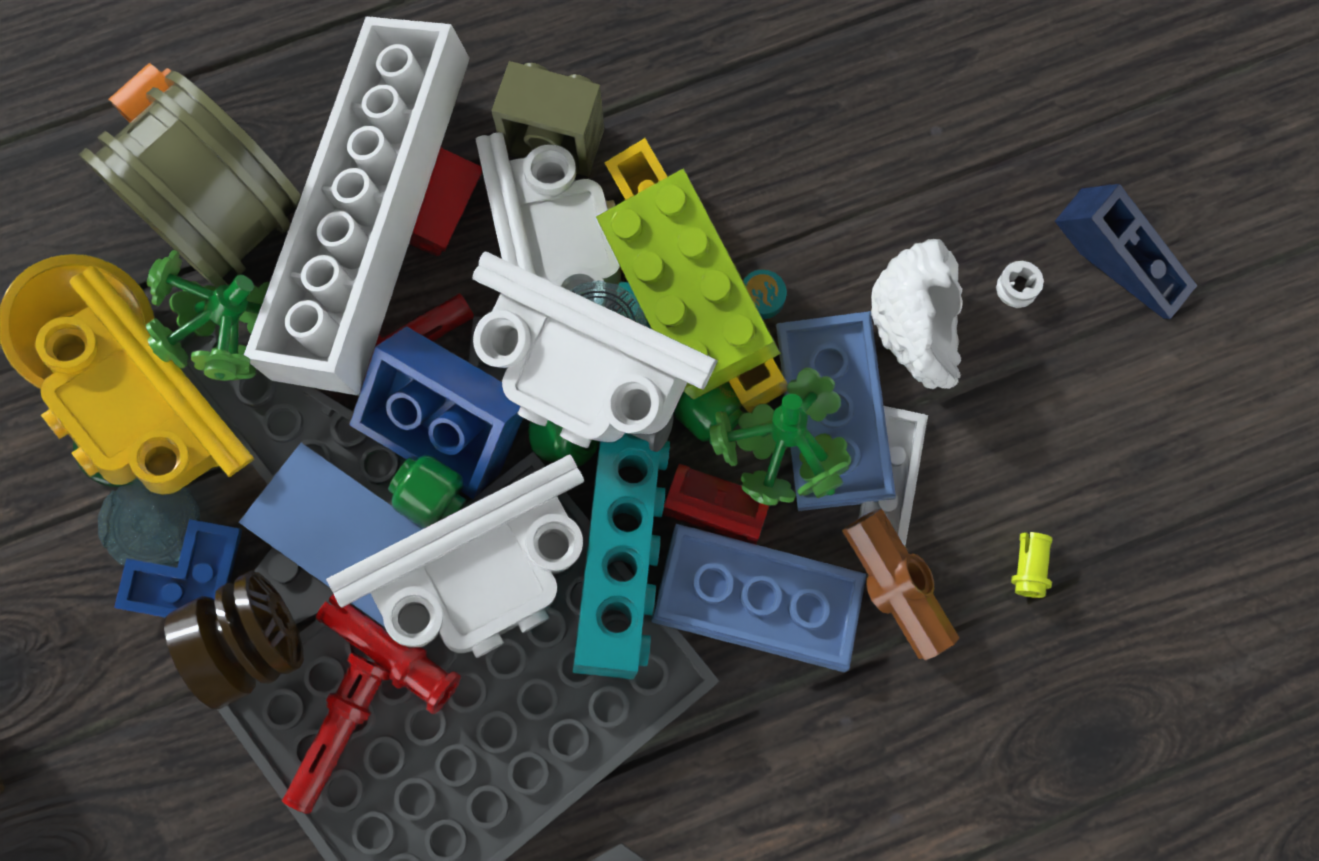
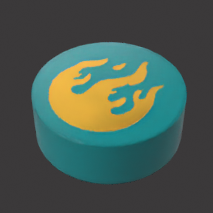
M757 270L744 278L743 282L763 319L774 317L782 310L786 300L787 289L783 279L778 274L769 270Z

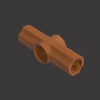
M875 509L863 515L842 530L868 573L866 585L872 602L883 613H892L917 657L927 660L953 646L958 641L959 636L933 594L934 579L929 566L920 556L908 553L883 509Z

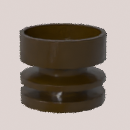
M251 570L239 576L234 581V584L227 582L215 591V600L212 597L202 595L173 610L166 616L164 631L167 647L174 665L191 692L199 701L211 709H222L251 694L256 687V680L260 683L270 684L276 681L280 674H289L299 669L304 662V649L292 614L271 582L259 572Z

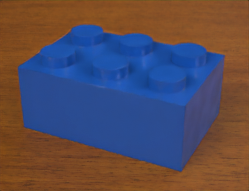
M406 326L375 347L349 425L405 459L412 458L416 461L418 458L427 455L436 458L463 477L464 482L461 492L474 499L500 474L523 417L517 414L521 406L506 397L501 381Z

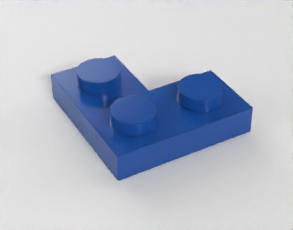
M189 519L178 567L126 558L114 608L166 618L173 610L202 595L212 597L215 600V591L220 586L231 581L242 529Z

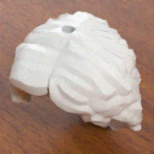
M928 239L923 243H915L910 249H905L897 257L892 258L888 263L887 269L881 272L874 284L871 297V316L874 325H877L883 346L891 350L897 357L898 362L905 365L907 370L911 372L914 379H917L918 382H923V385L930 389H935L936 387L950 389L957 385L958 378L961 376L957 367L960 364L961 357L957 352L959 339L956 328L958 323L957 315L961 312L963 303L961 297L962 288L958 283V263L951 251H948L940 239Z

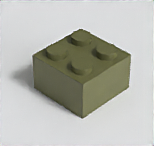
M509 61L492 108L497 133H503L508 155L525 158L537 147L558 145L568 150L573 156L576 173L589 177L604 132L600 85L593 83L582 75L573 74L565 76L550 72L545 67L536 63H525L523 65Z

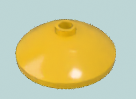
M69 254L39 261L16 277L5 292L0 305V344L6 358L20 376L33 386L41 389L44 380L53 374L37 353V334L47 322L59 317H72L88 307L70 285L69 281L72 277L83 273L84 270L91 266L98 268L145 326L154 319L151 305L144 291L121 268L96 257Z

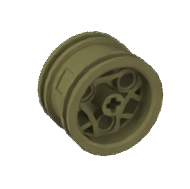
M171 71L164 77L169 87L165 92L153 87L146 93V97L151 104L115 137L106 131L98 136V140L104 147L96 154L85 148L78 155L165 242L178 251L180 256L210 284L218 288L220 285H228L222 278L230 270L236 275H240L246 270L241 260L274 228L281 233H285L290 228L291 224L287 216L290 213L295 214L301 195L268 155L226 112L186 77L176 71Z

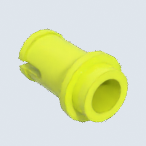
M1030 532L1031 538H1029L1028 533H1021L1019 538L1017 575L1012 576L1011 583L1016 585L1015 593L1018 595L1033 598L1046 597V589L1052 587V581L1047 579L1052 537L1046 534Z

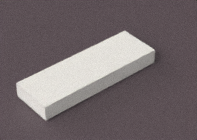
M884 406L896 499L862 503L859 518L875 509L882 508L905 546L928 415Z

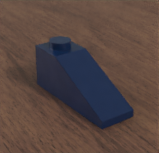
M1120 184L1082 188L1054 221L1083 257L1163 319H1171L1197 287V284Z

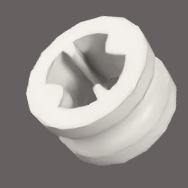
M1015 261L1009 264L999 277L996 286L997 294L1002 302L1008 306L1015 308L1026 307L1034 301L1043 289L1044 280L1038 267L1032 263ZM1018 276H1022L1027 279L1025 283L1026 288L1022 292H1018L1013 289L1015 282H1009V280L1014 281Z

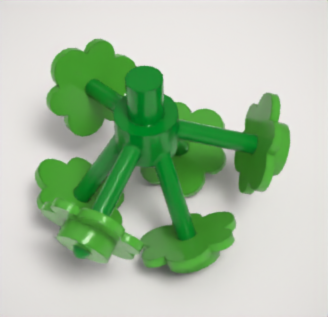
M172 250L168 257H165L163 260L157 259L150 268L147 278V286L151 287L150 294L153 295L152 304L159 306L165 296L171 292L173 286L183 291L174 293L170 298V307L174 313L178 314L177 325L180 327L178 330L172 332L169 328L164 327L156 318L146 324V329L151 335L148 338V343L153 353L164 362L172 360L178 367L185 368L188 365L187 360L189 356L181 347L180 341L193 332L200 337L209 336L215 331V324L220 326L217 347H214L211 352H192L191 360L194 362V367L204 371L205 376L215 380L233 381L254 377L256 375V368L250 364V358L244 355L247 346L238 345L239 320L243 323H248L247 329L252 334L270 282H265L260 287L253 285V282L248 277L238 275L230 285L224 284L218 288L211 285L200 286L195 281H188L177 276L182 265V259L179 258L180 253L178 251Z
M812 368L802 369L798 373L797 379L791 380L788 383L787 392L789 394L783 397L782 406L776 408L775 411L767 404H759L754 407L751 413H744L740 416L738 422L742 429L731 431L727 413L718 411L715 414L717 425L710 426V444L713 446L716 455L723 454L726 463H729L731 466L737 465L735 441H737L738 446L742 450L753 451L755 457L760 460H765L773 453L767 472L759 470L755 471L754 474L743 473L741 476V481L743 482L742 490L761 504L776 505L779 500L793 502L796 493L790 489L791 484L786 480L776 478L787 447L797 446L799 448V459L803 463L800 466L799 474L803 480L808 482L797 490L799 496H806L814 492L817 498L835 494V489L844 483L840 475L849 470L848 466L851 462V456L846 451L847 442L844 438L836 437L833 439L826 433L819 434L814 438L807 429V415H810L814 421L820 422L825 419L827 413H835L841 406L839 395L833 391L835 388L833 379L828 376L820 377L819 373Z

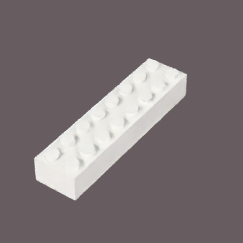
M376 17L365 18L244 353L245 356L250 358V364L271 381L359 396L470 59L451 24Z

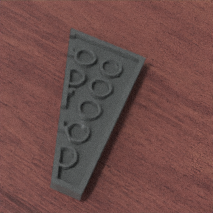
M217 328L209 336L200 337L193 332L180 341L181 347L189 356L187 360L188 365L180 369L254 457L251 464L267 484L270 483L298 445L303 443L392 506L393 494L388 491V487L397 471L407 459L350 426L353 411L315 388L271 381L258 369H256V375L250 379L223 381L205 376L204 371L194 367L191 354L194 351L211 352L214 347H217L219 329Z

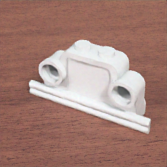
M498 132L490 136L482 135L477 137L476 144L502 259L571 292L573 290L577 293L583 289L591 288L593 283H595L594 289L582 291L578 295L590 291H606L616 295L617 293L614 291L603 289V284L604 288L618 291L622 269L596 219V216L615 206L614 200L605 201L601 186L593 180L581 179L575 181V160L571 153L561 146L543 145L532 150L525 158L509 161L503 133ZM591 293L582 296L584 298L592 296L613 297L604 293ZM605 298L588 299L603 307L607 301Z
M486 251L480 257L479 266L473 273V280L500 292L493 311L485 315L475 328L473 343L478 357L490 366L507 368L503 377L502 387L506 397L521 406L517 413L518 415L542 426H546L549 420L563 427L560 436L579 446L588 448L591 440L614 442L620 439L624 433L653 434L660 431L669 422L687 382L704 390L718 362L716 359Z
M569 454L340 571L326 580L341 608L371 593L383 617L386 631L397 643L407 647H422L433 641L439 633L444 644L451 651L456 653L473 651L476 658L502 645L504 642L500 635L516 626H519L522 633L549 619L546 610L551 606L557 593V583L553 574L564 572L578 559L583 547V537L580 528L567 516L557 496L583 483L584 478L577 468L574 459Z

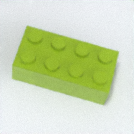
M684 169L596 216L652 330L718 360L704 390L687 382L684 392L693 400L781 354Z

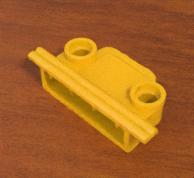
M91 266L84 270L83 273L77 274L70 279V285L88 307L72 317H59L47 322L37 334V353L43 363L53 372L44 380L41 386V397L49 410L41 414V417L59 439L68 434L79 448L71 452V454L88 476L91 477L99 472L106 481L115 485L127 484L138 478L151 492L166 495L179 491L212 467L220 466L226 475L231 477L251 463L254 457L183 371L172 360L164 362L153 353L148 343V338L151 335L147 331L146 326L98 268Z

